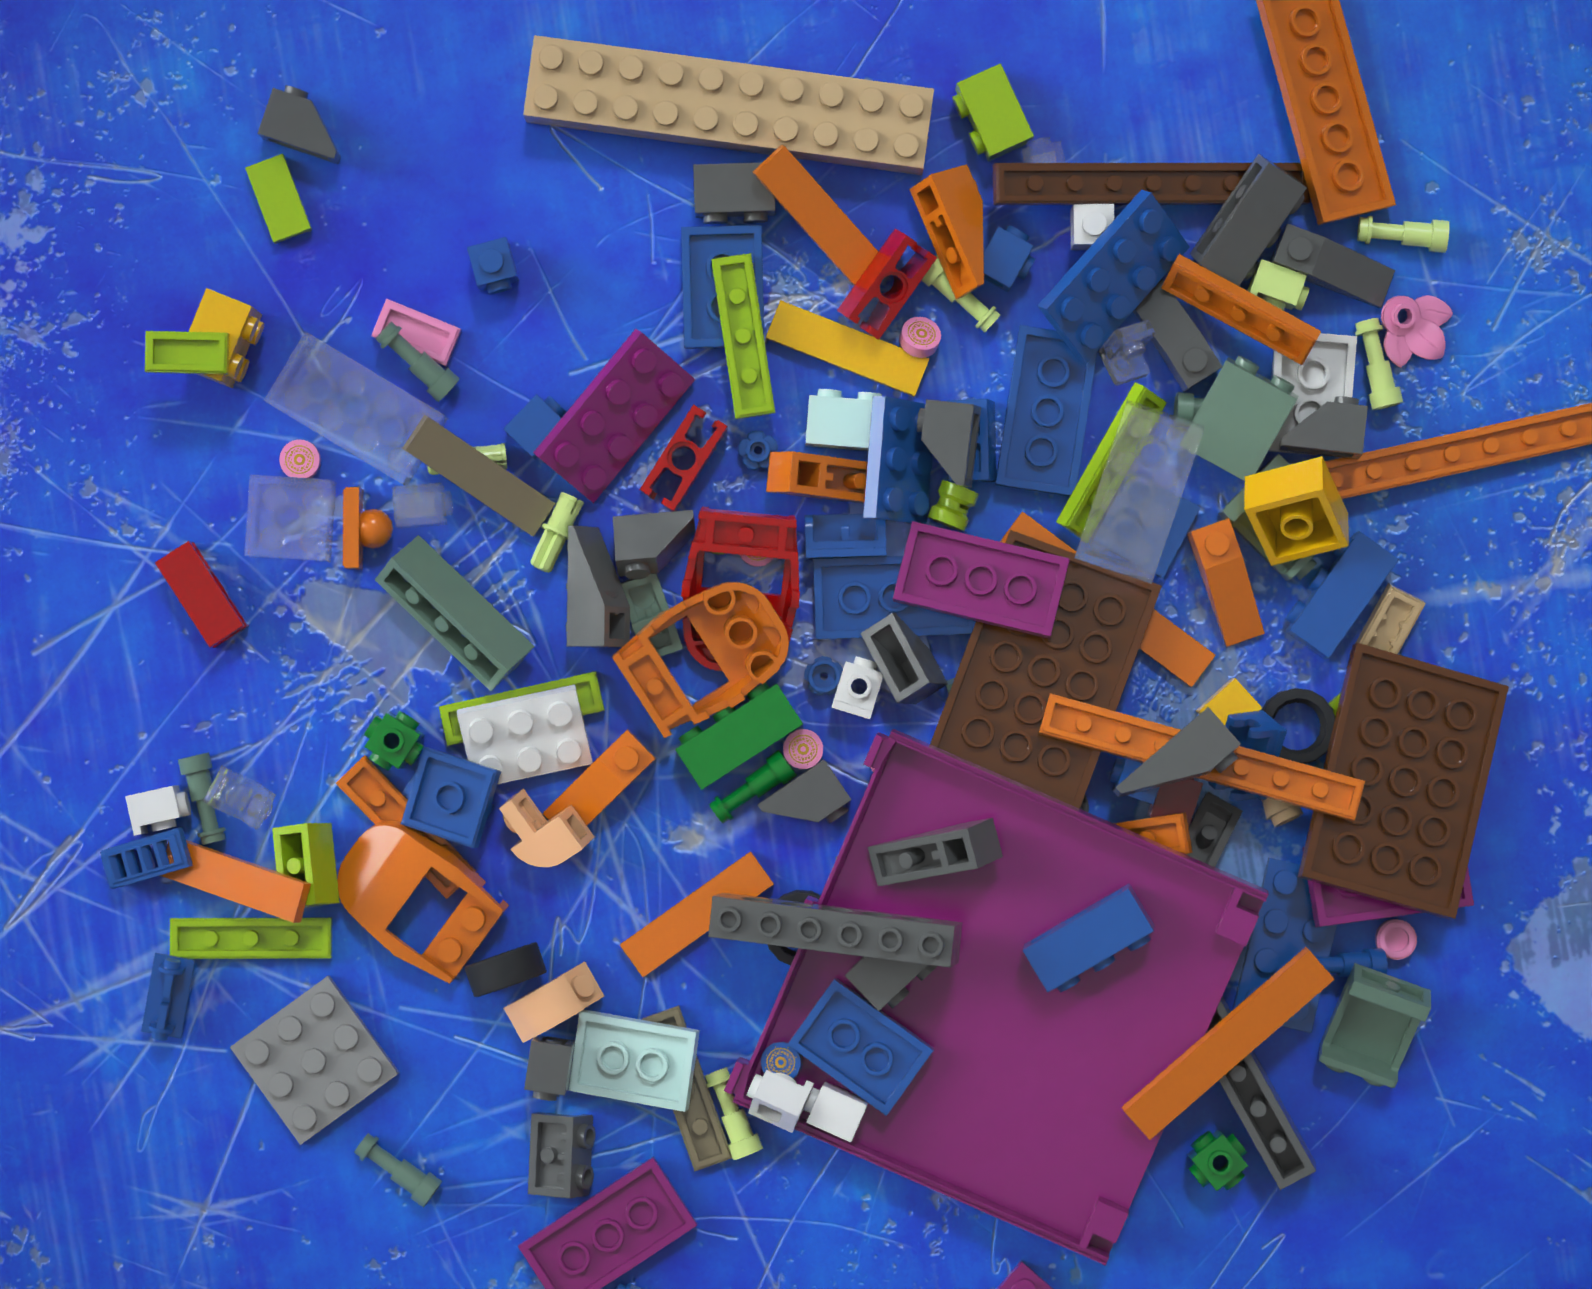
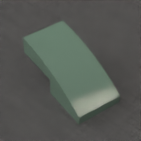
M650 574L643 579H629L621 582L630 605V620L636 635L659 613L669 609L657 574ZM675 623L650 638L660 656L683 649Z

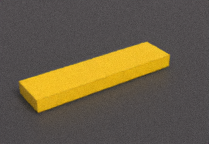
M781 300L766 335V339L913 397L916 395L929 362V358L911 356L901 347L881 339L878 340L873 336Z

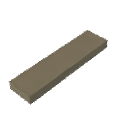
M426 415L423 416L402 447L403 450L533 537L556 504Z
M680 1005L641 1018V1020L687 1028ZM697 1054L689 1109L686 1112L673 1110L694 1171L732 1158L710 1090L706 1086L707 1082Z

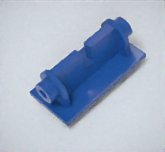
M155 953L141 1032L152 1033L151 1038L161 1041L167 1040L168 1036L182 1037L195 960Z

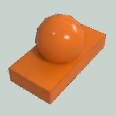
M345 487L343 489V566L346 569L363 570V546L374 549L385 545L392 537L393 525L389 516L382 510L368 509L363 511L362 488Z

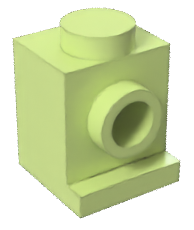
M1261 259L1258 262L1247 291L1283 311L1285 308L1290 310L1295 308L1301 311L1310 288L1304 286L1307 275Z

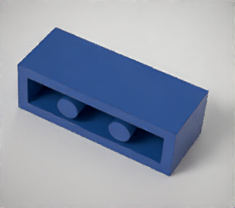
M1360 531L1354 533L1351 538L1349 537L1348 547L1332 551V554L1337 557L1328 570L1322 567L1308 586L1313 589L1311 595L1305 603L1298 600L1285 618V620L1290 622L1285 632L1323 659L1330 658L1399 560Z
M1128 883L1025 943L1022 951L1046 991L1050 992L1057 988L1059 992H1063L1076 985L1081 980L1078 975L1092 967L1095 972H1098L1112 964L1116 960L1114 954L1128 947L1131 952L1151 940L1149 934L1154 931V923L1132 886Z

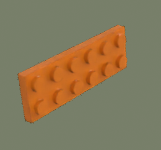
M1256 0L1317 224L1323 225L1395 206L1394 195L1340 1Z

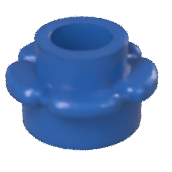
M763 431L748 433L747 438L742 439L738 446L739 456L743 457V464L752 470H758L761 467L767 469L769 467L770 452H777L778 450L776 440L770 435L766 436ZM756 447H761L762 453L756 454L754 452V449Z
M817 657L814 663L808 664L804 671V679L809 683L808 689L819 696L824 693L828 695L836 693L843 668L838 662L834 663L830 657ZM821 673H827L828 678L826 680H822L820 678Z

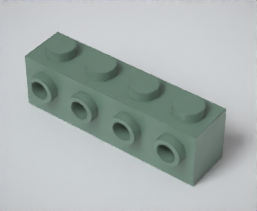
M419 535L394 555L375 578V581L490 691L514 671L535 647Z

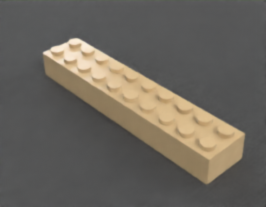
M534 35L523 116L527 123L771 155L780 145H784L797 159L922 175L934 89Z

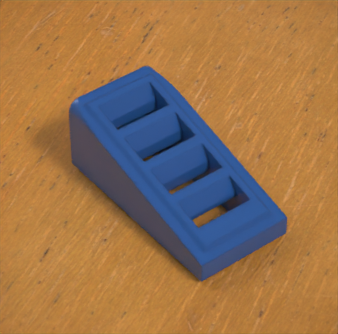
M182 827L104 849L100 852L111 889L193 866ZM165 840L169 842L174 863L171 864L164 845ZM151 844L154 849V853L158 863V868H156L154 864V860L149 846ZM134 849H137L143 872L139 871Z

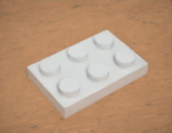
M1320 333L1303 365L1275 350L1273 351L1272 377L1276 375L1293 384L1295 388L1292 392L1299 397L1269 451L1307 454L1279 450L1281 438L1327 401L1334 402L1337 396H1353L1357 336Z
M576 685L457 710V718L467 759L500 770L501 774L498 784L593 763Z

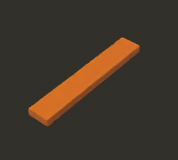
M1023 511L1000 540V542L1006 543L1009 532L1012 530L1082 556ZM1153 609L1139 649L1189 687H1192L1216 655Z
M1305 947L1121 1108L1145 1136L1151 1140L1335 979L1312 952Z

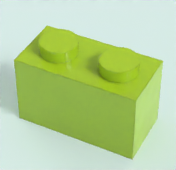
M1001 63L956 84L955 90L957 95L952 96V100L961 119L968 117L974 131L968 134L978 155L984 153L989 162L1032 142L1034 135Z
M304 823L272 828L276 871L311 883L305 908L340 903L332 823Z

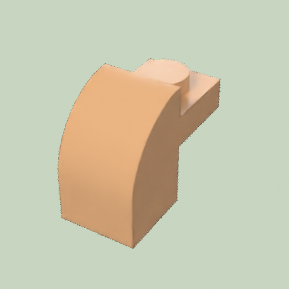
M524 788L509 798L499 808L503 814L506 826L512 832L517 833L521 839L510 850L525 863L536 867L559 865L581 851L594 838V835L572 805L547 821Z
M583 962L503 1009L521 1041L524 1043L581 1012L584 1008L603 998L604 994L586 962Z

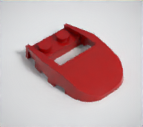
M703 506L699 511V521L691 544L685 577L682 581L681 597H683V601L711 588L702 587L705 551L785 559L781 594H762L769 600L780 617L790 642L793 631L792 625L796 609L799 608L800 598L796 535L797 521L795 515L779 516L709 509V507ZM685 616L683 618L684 640L692 657L709 669L722 671L689 618Z

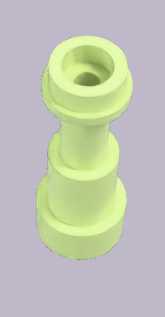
M1368 216L1367 218L1360 217L1357 241L1370 244L1371 238L1401 241V245L1428 247L1429 252L1446 253L1449 240V221L1433 219L1431 223L1404 221L1403 225L1373 222V216Z
M936 255L937 259L922 281L928 287L932 284L950 302L956 301L978 321L975 327L977 329L980 328L985 333L1001 316L995 310L996 307L993 306L989 310L971 293L956 299L940 260Z
M1379 318L1355 323V335L1362 336L1369 365L1366 366V371L1372 391L1368 395L1372 410L1384 409L1404 403L1400 387H1395L1389 360L1385 361L1378 335V331L1383 330Z
M725 1067L705 1075L707 1088L713 1086L724 1113L721 1119L731 1142L728 1144V1148L733 1160H737L763 1149L758 1133L753 1134L744 1109H739L738 1105L733 1102L734 1094L724 1091L731 1075L728 1068Z

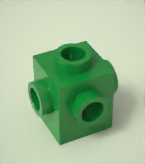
M400 710L396 716L392 713H386L383 719L377 715L364 734L365 737L369 738L364 747L372 752L369 759L388 771L392 766L402 769L406 763L412 766L425 747L420 743L425 734L417 730L420 723ZM390 733L397 734L400 740L399 745L394 749L387 747L385 744V738Z
M1216 1130L1213 1134L1207 1131L1191 1144L1193 1150L1187 1155L1194 1164L1188 1169L1203 1188L1210 1183L1216 1191L1221 1187L1229 1190L1245 1177L1242 1171L1248 1165L1242 1156L1247 1151L1233 1133L1226 1138L1219 1130ZM1223 1155L1227 1158V1164L1217 1170L1213 1167V1160L1215 1157Z

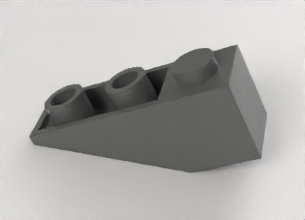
M570 525L568 526L567 647H623L630 640V605L599 527Z

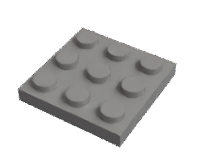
M330 975L230 1047L300 1145L400 1073Z

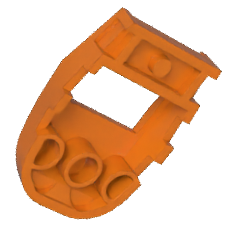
M725 582L702 591L659 613L614 653L612 658L663 737L666 738L672 735L670 730L689 721H692L695 725L710 718V715L729 706L733 708L744 701L745 696L760 683L764 684L780 669L788 653L789 641L787 631L769 600L758 589L745 583ZM685 616L689 618L729 680L694 704H691L650 638Z
M384 821L375 824L358 838L340 865L337 878L339 898L348 913L394 956L450 984L464 968L509 905L504 900L499 904L483 888L486 883L485 880L475 870L471 871L456 857L458 853L446 844L441 846L425 837L424 832L402 825L399 821ZM431 867H433L451 882L466 891L467 894L424 953L420 954L390 932L387 927Z

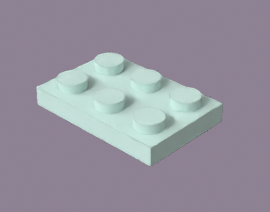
M582 1010L579 1012L568 1091L686 1112L690 1104L700 1030Z

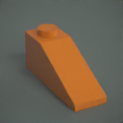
M967 164L931 174L909 190L955 298L959 299L984 284L983 200Z
M794 451L770 452L766 492L864 503L868 462Z
M1228 518L1187 533L1225 646L1228 647L1265 634L1244 559L1230 519Z
M626 730L542 814L549 820L572 805L588 826L657 758L630 730Z

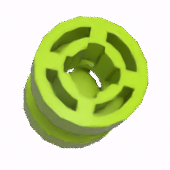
M942 480L938 488L940 498L937 504L931 506L927 518L947 527L965 532L969 522L967 517L968 509L975 506L979 494L963 486Z

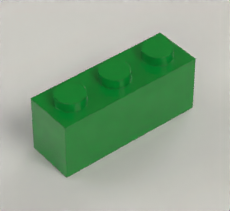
M767 682L759 685L746 695L750 701L737 710L735 707L731 708L729 706L712 716L716 723L706 730L702 731L699 725L678 738L682 745L675 750L701 790L803 725L778 684L771 688Z

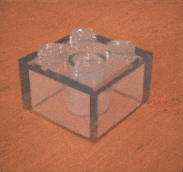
M250 474L244 555L252 558L331 563L336 482L327 479Z

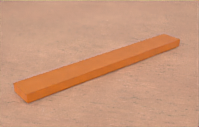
M1592 403L1365 452L1360 459L1342 457L1325 461L1341 498L1347 499L1592 445Z
M1050 693L1039 734L1144 763L1181 730ZM1241 746L1234 751L1239 758L1222 773H1219L1214 768L1207 775L1196 777L1349 821H1354L1356 818L1365 781Z

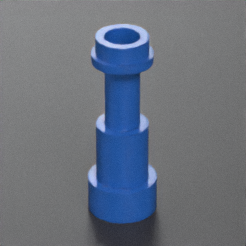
M1364 948L1362 952L1338 953L1336 957H1316L1329 973H1337L1339 977H1349L1354 963L1387 974V956L1382 948Z

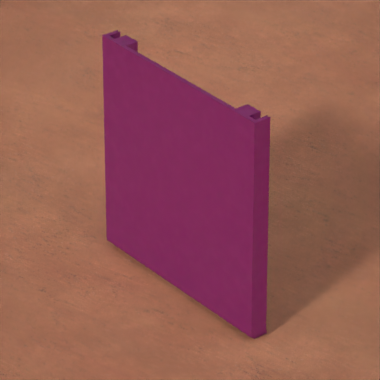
M892 729L889 736L878 732L863 764L870 768L873 767L875 770L819 899L808 895L804 903L963 922L959 963L952 967L937 966L922 981L916 976L905 986L910 992L893 1009L888 1004L881 1009L934 1048L932 1054L888 1115H884L868 1103L851 1142L806 1123L810 1113L805 1110L802 1111L794 1129L1106 1265L1111 1248L1120 1235L1129 1214V1207L1164 1130L1163 1128L1149 1140L1121 1107L1206 1034L1241 952L1250 939L1259 918V911L1263 902H1266L1269 892L1253 883L896 729ZM993 818L1003 854L1002 858L977 869L883 886L877 885L867 847L956 824ZM1130 883L1154 923V931L1149 934L1151 940L1134 951L1130 952L1128 947L1115 953L1114 957L1116 960L1098 972H1095L1091 967L1079 974L1078 976L1081 980L1073 987L1063 992H1059L1057 988L1047 992L1022 951L1024 944ZM798 948L751 1060L739 1057L724 1091L729 1094H736L733 1100L734 1103L748 1109L750 1108L753 1099L746 1095L755 1075L764 1076L761 1067L763 1052L773 1043L789 1042L835 977L867 1000L845 976L849 969L863 956ZM802 1056V1070L794 1078L797 1084L804 1087L806 1080L814 1083V1088L821 1090L824 1082H828L856 1095Z

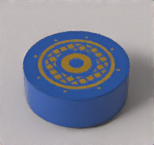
M776 1042L768 1046L763 1052L761 1067L764 1074L768 1070L773 1073L786 1074L794 1079L802 1070V1055L788 1046V1042Z

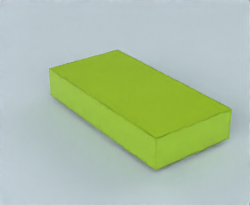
M283 153L245 167L273 243L277 244L312 230Z
M146 331V373L228 375L229 333Z

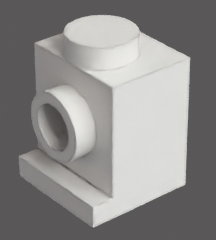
M855 656L854 663L845 661L831 708L866 719L871 718L883 679L881 672L876 671L878 667L876 662ZM855 679H863L866 682L867 689L863 694H855L852 691L851 684Z
M179 785L125 796L134 836L148 833L147 825L150 824L153 832L177 827L175 819L191 815L188 795L186 792L180 793Z
M766 1070L764 1076L756 1074L746 1095L753 1099L748 1113L793 1133L814 1083L806 1080L803 1087L786 1074L773 1073Z

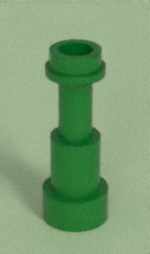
M780 750L767 757L766 764L746 777L745 780L747 782L722 800L717 795L714 798L715 800L709 804L722 824L727 820L731 821L734 819L731 813L754 796L760 798L782 782L785 785L797 776Z

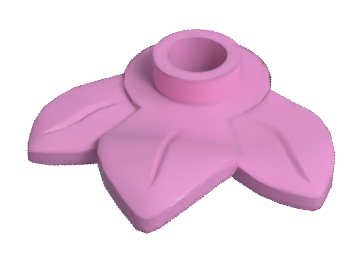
M1425 295L1415 300L1407 296L1390 298L1384 304L1381 311V321L1387 330L1383 347L1390 361L1397 367H1402L1411 358L1412 353L1428 360L1441 359L1445 353L1446 341L1443 331L1439 326L1452 317L1453 312L1444 301L1430 295ZM1401 309H1405L1407 312V319L1403 323L1398 321V313Z

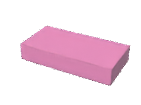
M386 299L371 336L376 338L392 321L396 326L402 328L399 334L421 354L425 351L435 362L447 367L462 330Z

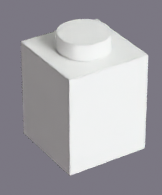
M1073 204L1070 210L1071 250L1089 249L1114 221V204Z
M824 1082L821 1090L813 1087L803 1110L810 1113L806 1123L851 1142L868 1103L857 1095Z

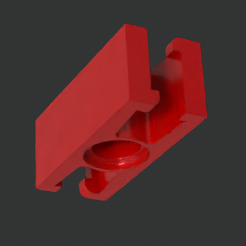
M894 229L837 311L857 324L861 319L858 315L872 298H876L878 300L876 307L867 322L862 321L859 327L879 340L937 257L917 245V242L906 234ZM907 246H910L916 253L900 271L896 269V265ZM892 275L894 279L892 288L885 293H881L880 284L882 280Z
M694 404L639 489L643 494L654 500L657 493L652 488L666 470L682 478L673 499L670 501L664 497L661 502L670 511H677L728 430L727 425L719 420H715L712 427L716 431L704 447L699 448L692 441L686 440L696 418L703 419L706 415L705 411ZM682 448L692 450L696 456L694 465L687 470L676 468L672 461L675 452Z
M187 541L155 562L209 647L216 648L249 627L194 542Z

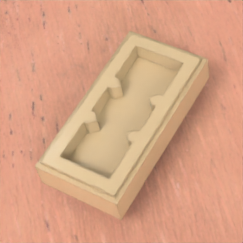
M1388 583L1355 643L1398 654L1426 603Z

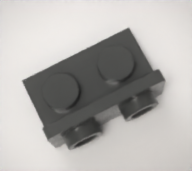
M541 1112L531 1113L528 1194L560 1198H576L589 1195L594 1179L591 1156L596 1136L592 1115L582 1114L574 1116Z

